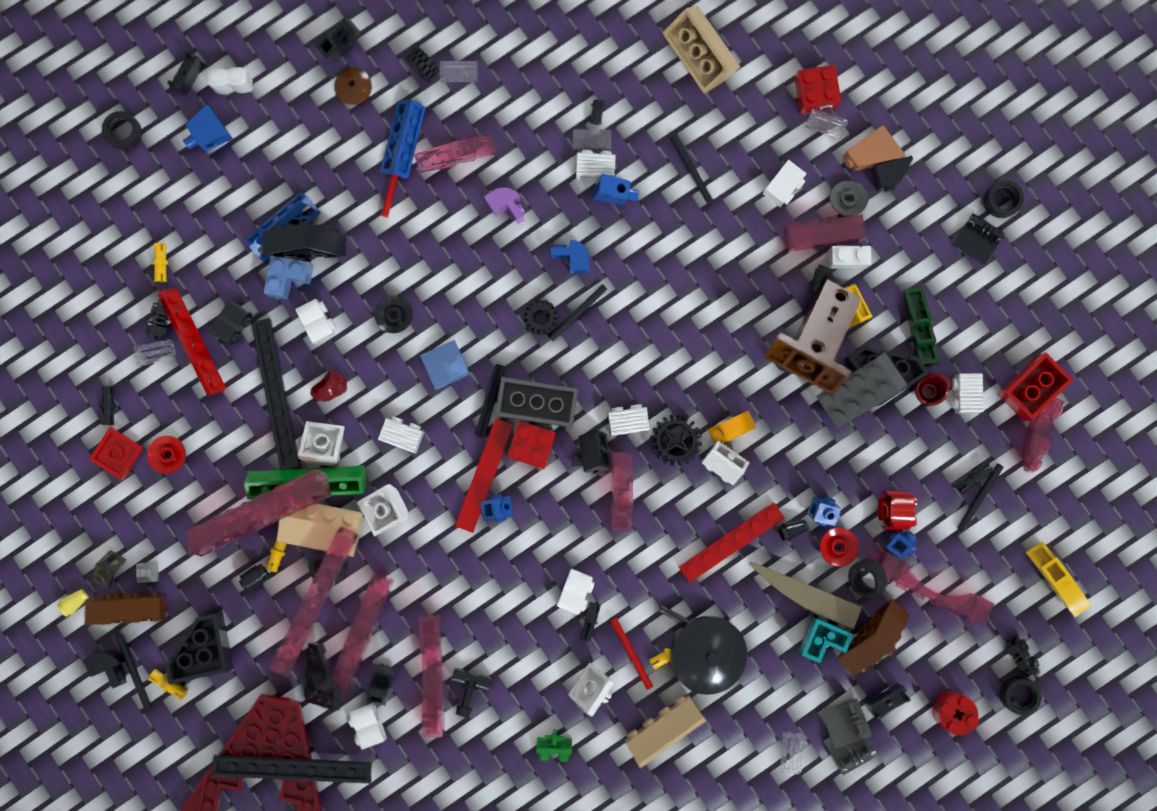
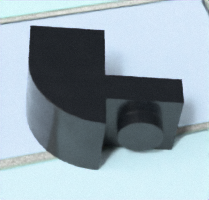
M344 18L334 32H325L315 46L327 60L338 59L354 47L352 43L361 32L349 18Z
M106 650L83 659L90 678L105 672L112 689L127 683L126 672L120 667V664L124 663L125 660L119 652Z
M374 664L372 680L367 691V701L386 706L395 676L393 668L386 664Z

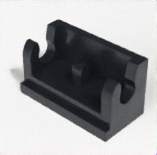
M185 51L184 55L186 58L172 82L168 80L167 84L170 88L187 96L205 64L196 55L192 56L189 52Z
M595 429L580 435L579 443L583 472L593 471V474H599L612 470L607 434Z
M897 683L865 703L874 719L879 720L883 715L906 702H910L911 698L905 693V687Z

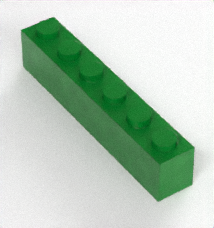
M365 466L249 471L244 481L247 500L364 494L367 484Z

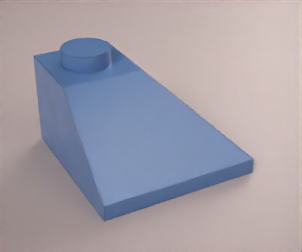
M455 340L420 355L435 390L470 375Z

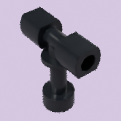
M454 668L451 680L463 683L462 687L465 688L462 705H457L455 714L469 718L472 713V708L469 705L473 690L477 691L478 687L489 690L493 677L482 674L476 676L468 674L469 671Z

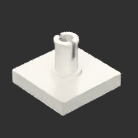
M589 662L568 696L587 714L593 716L601 702L608 703L609 700L605 697L611 698L609 690L614 682Z

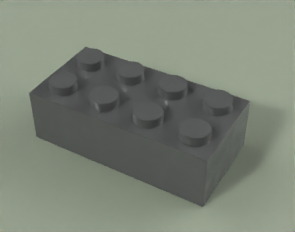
M883 353L850 373L849 377L833 395L823 390L816 397L836 427L839 428L899 393L907 384L887 354Z
M501 377L496 416L573 428L578 389Z

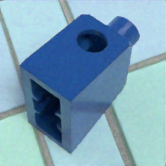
M207 104L186 124L191 135L183 139V142L189 150L199 144L204 151H209L233 138L214 110Z
M602 173L595 183L592 200L623 205L627 200L637 201L639 190L631 189V182Z

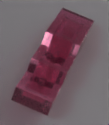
M486 135L416 153L415 158L419 171L422 173L475 161L476 158L494 155L496 150L491 135Z

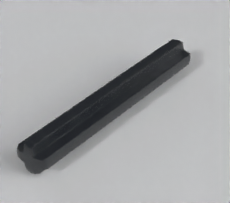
M495 364L475 431V436L484 438L500 387L501 377H503L505 370L503 365Z

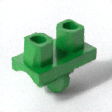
M553 729V735H545V738L537 737L536 753L539 754L540 761L550 760V754H558L560 762H567L569 755H572V739L564 738V735H557V729Z

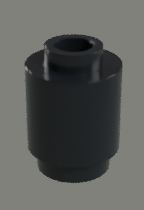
M263 564L254 565L240 575L241 580H239V583L244 590L252 591L267 581L270 574Z

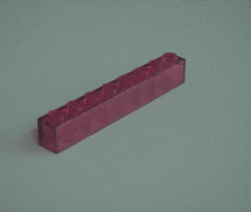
M317 469L310 470L299 478H293L284 485L276 486L274 490L260 494L251 501H245L234 509H228L225 513L212 517L205 523L195 525L192 529L186 531L189 553L202 557L332 496L327 474Z
M340 527L336 532L269 670L286 678L293 670L359 536L358 534L343 527Z

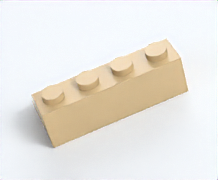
M698 6L686 8L662 33L704 94L727 80L740 68Z
M286 498L280 514L277 542L354 557L364 523L363 515L361 512Z
M689 695L678 697L674 701L675 704L670 708L666 706L658 712L659 716L646 720L642 724L643 727L638 731L634 729L627 734V739H625L626 745L640 768L705 722L702 713Z

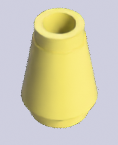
M80 589L61 599L57 607L64 616L73 615L89 596L83 589Z

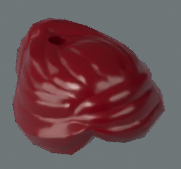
M332 369L320 382L311 388L310 395L317 401H330L347 391V380L339 372Z
M939 373L924 376L915 384L914 392L917 400L928 406L942 403L949 394L950 379Z

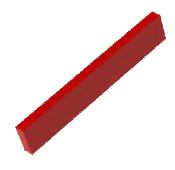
M495 418L455 527L474 533L482 511L480 502L486 501L513 429V424Z

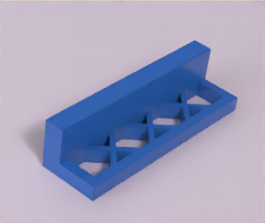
M414 100L397 101L380 173L394 174L403 179H408L426 109L425 106ZM392 160L391 167L388 169L389 163Z
M301 191L248 237L245 242L265 262L271 256L262 255L257 250L263 245V231L271 230V227H285L291 219H298V225L299 222H302V219H304L303 221L311 222L321 212ZM309 204L314 211L309 216H302V210Z

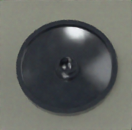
M700 616L687 622L675 635L670 649V663L675 676L686 688L698 694L712 695L729 689L739 680L747 662V646L741 632L732 623L717 616Z

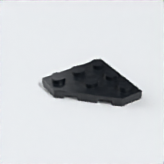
M316 642L308 643V648L306 649L305 702L332 711L340 710L341 688L339 683H335L332 676H334L335 672L330 660L326 661L324 656L326 652L325 646Z

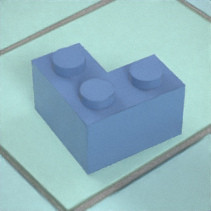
M271 256L264 294L269 297L288 300L291 283L310 284L314 266L306 261Z

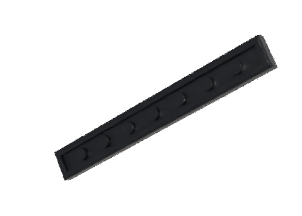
M268 318L251 322L280 470L298 468L301 465L298 458L272 320Z
M215 754L213 756L212 776L370 784L372 779V762Z

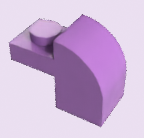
M503 187L495 189L484 196L487 205L495 217L509 209L518 224L524 221L523 214H525V211L520 204L516 205V203L521 201L516 191Z

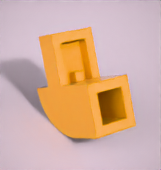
M748 410L709 428L708 431L714 444H716L717 441L721 443L728 442L757 427Z

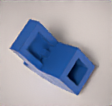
M570 240V247L559 244L551 248V259H570V274L589 273V253L582 243Z

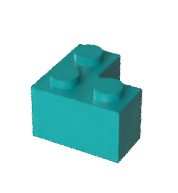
M812 616L798 653L820 663L827 645L846 653L853 634Z

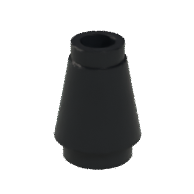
M819 264L818 268H815L810 290L818 293L827 279L830 280L833 276V269Z
M805 520L782 523L778 527L780 538L783 541L789 542L805 531H808V524Z

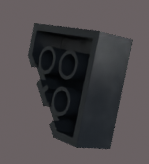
M306 221L299 222V225L286 224L284 228L271 227V230L263 231V255L276 257L297 256V258H312V256L324 258L346 256V234L338 232V229L335 228L325 229L323 225H311V222Z
M866 346L843 359L850 370L854 372L881 354L886 353L907 384L900 392L929 374L919 357L873 349ZM892 396V397H890L889 399L883 401L882 403L878 404L877 406H880V405L884 404L885 402H887L888 400H890V399L893 398L894 396Z
M223 611L203 615L194 620L192 627L183 637L172 657L165 664L169 685L225 673L234 669Z

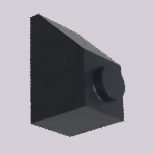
M913 156L876 165L871 172L877 192L884 190V193L895 190V187L901 182L909 168Z

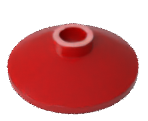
M161 436L150 444L147 451V459L150 466L156 472L171 474L183 466L186 460V449L178 438ZM169 451L172 453L171 458L166 456Z
M845 528L830 529L821 538L820 553L823 559L833 566H846L853 562L858 554L859 545L857 538L851 531ZM836 543H839L841 546L839 550L834 548Z

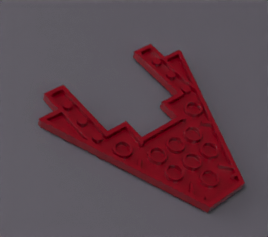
M261 694L219 755L312 759L301 702ZM212 764L180 811H218L223 788L241 792L245 778L212 776ZM282 780L279 800L298 804L297 811H323L317 781Z

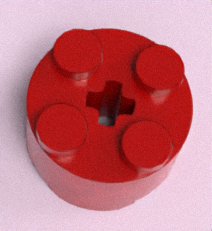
M883 491L881 495H884L883 499L878 500L877 507L878 519L883 521L884 524L881 525L882 529L909 530L911 527H916V496H912L908 491Z
M954 691L944 692L937 697L932 708V714L936 723L943 729L954 735H964L978 726V709L970 698Z

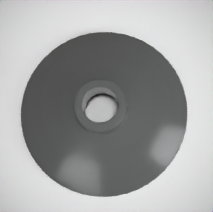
M854 181L838 183L830 194V203L833 209L844 216H855L863 212L869 199L866 189Z

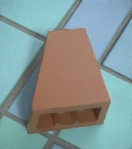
M882 125L846 151L842 157L848 168L858 171L874 168L876 165L901 159L906 155L884 125Z

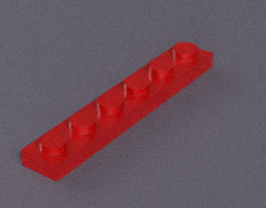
M178 289L160 291L157 295L161 299L167 316L206 395L210 396L225 391L227 388Z
M772 502L678 567L688 582L691 583L785 519L775 502Z

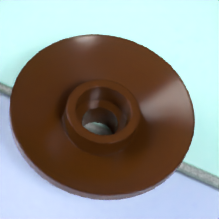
M349 68L337 76L334 89L337 97L343 103L358 105L369 98L372 91V82L363 70ZM355 82V85L350 87L349 83Z

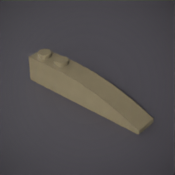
M750 561L749 565L764 580L797 604L818 614V619L825 622L833 620L836 622L835 626L847 630V627L854 629L862 609L861 606Z

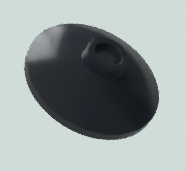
M400 296L385 297L376 306L375 321L387 333H400L406 330L412 322V307L407 300ZM394 312L398 313V317L396 319L392 318V314Z

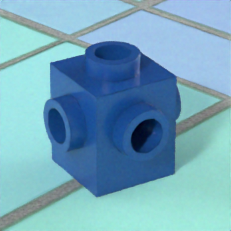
M502 494L490 496L491 500L480 502L484 521L492 519L495 520V523L506 521L507 516L513 515L510 496L502 497Z
M813 496L807 515L819 525L827 526L829 524L835 526L836 521L841 515V507L832 498L825 497L822 499Z
M895 530L888 538L891 542L886 548L889 549L891 554L902 560L906 555L910 557L917 549L915 544L918 540L915 539L916 536L909 530H901L899 533Z

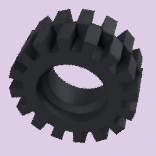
M414 47L405 57L408 65H410L415 73L428 83L440 72L436 63L419 47Z
M538 299V301L534 300L531 304L527 305V308L524 310L523 319L527 329L533 334L546 335L556 327L558 314L552 303H549L547 300L542 301ZM543 310L548 314L547 322L541 325L533 320L535 312Z

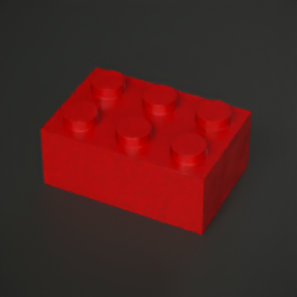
M1045 352L1036 355L997 395L1024 422L1031 421L1073 379Z

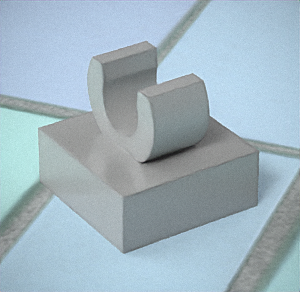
M158 562L137 563V583L159 581Z

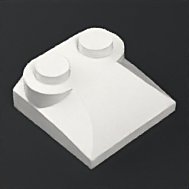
M306 421L298 458L310 464L325 466L337 464L340 460V449L345 427Z
M390 484L357 502L374 536L405 521L408 516L407 508L399 492Z

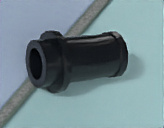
M593 100V103H591L590 124L602 125V114L605 108L604 101Z

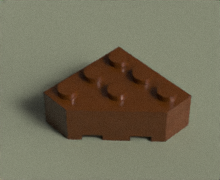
M109 592L94 595L93 599L85 601L84 625H113L122 621L124 624L148 621V619L151 622L166 619L167 596H160V592H148L147 595H140L141 592H128V594Z
M893 599L880 607L874 613L875 616L869 623L866 622L856 633L857 636L850 642L846 653L840 652L837 661L853 676L859 672L864 673L873 663L875 665L878 664L884 656L887 655L889 657L895 652V645L902 638L901 633L908 624L906 622L910 615Z

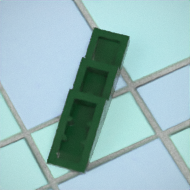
M920 287L904 290L906 312L916 356L919 357L925 367L938 365L940 359L935 346L937 340L932 327L933 318L924 289Z

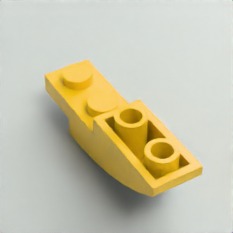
M1043 541L1025 552L1074 618L1091 607L1072 576Z

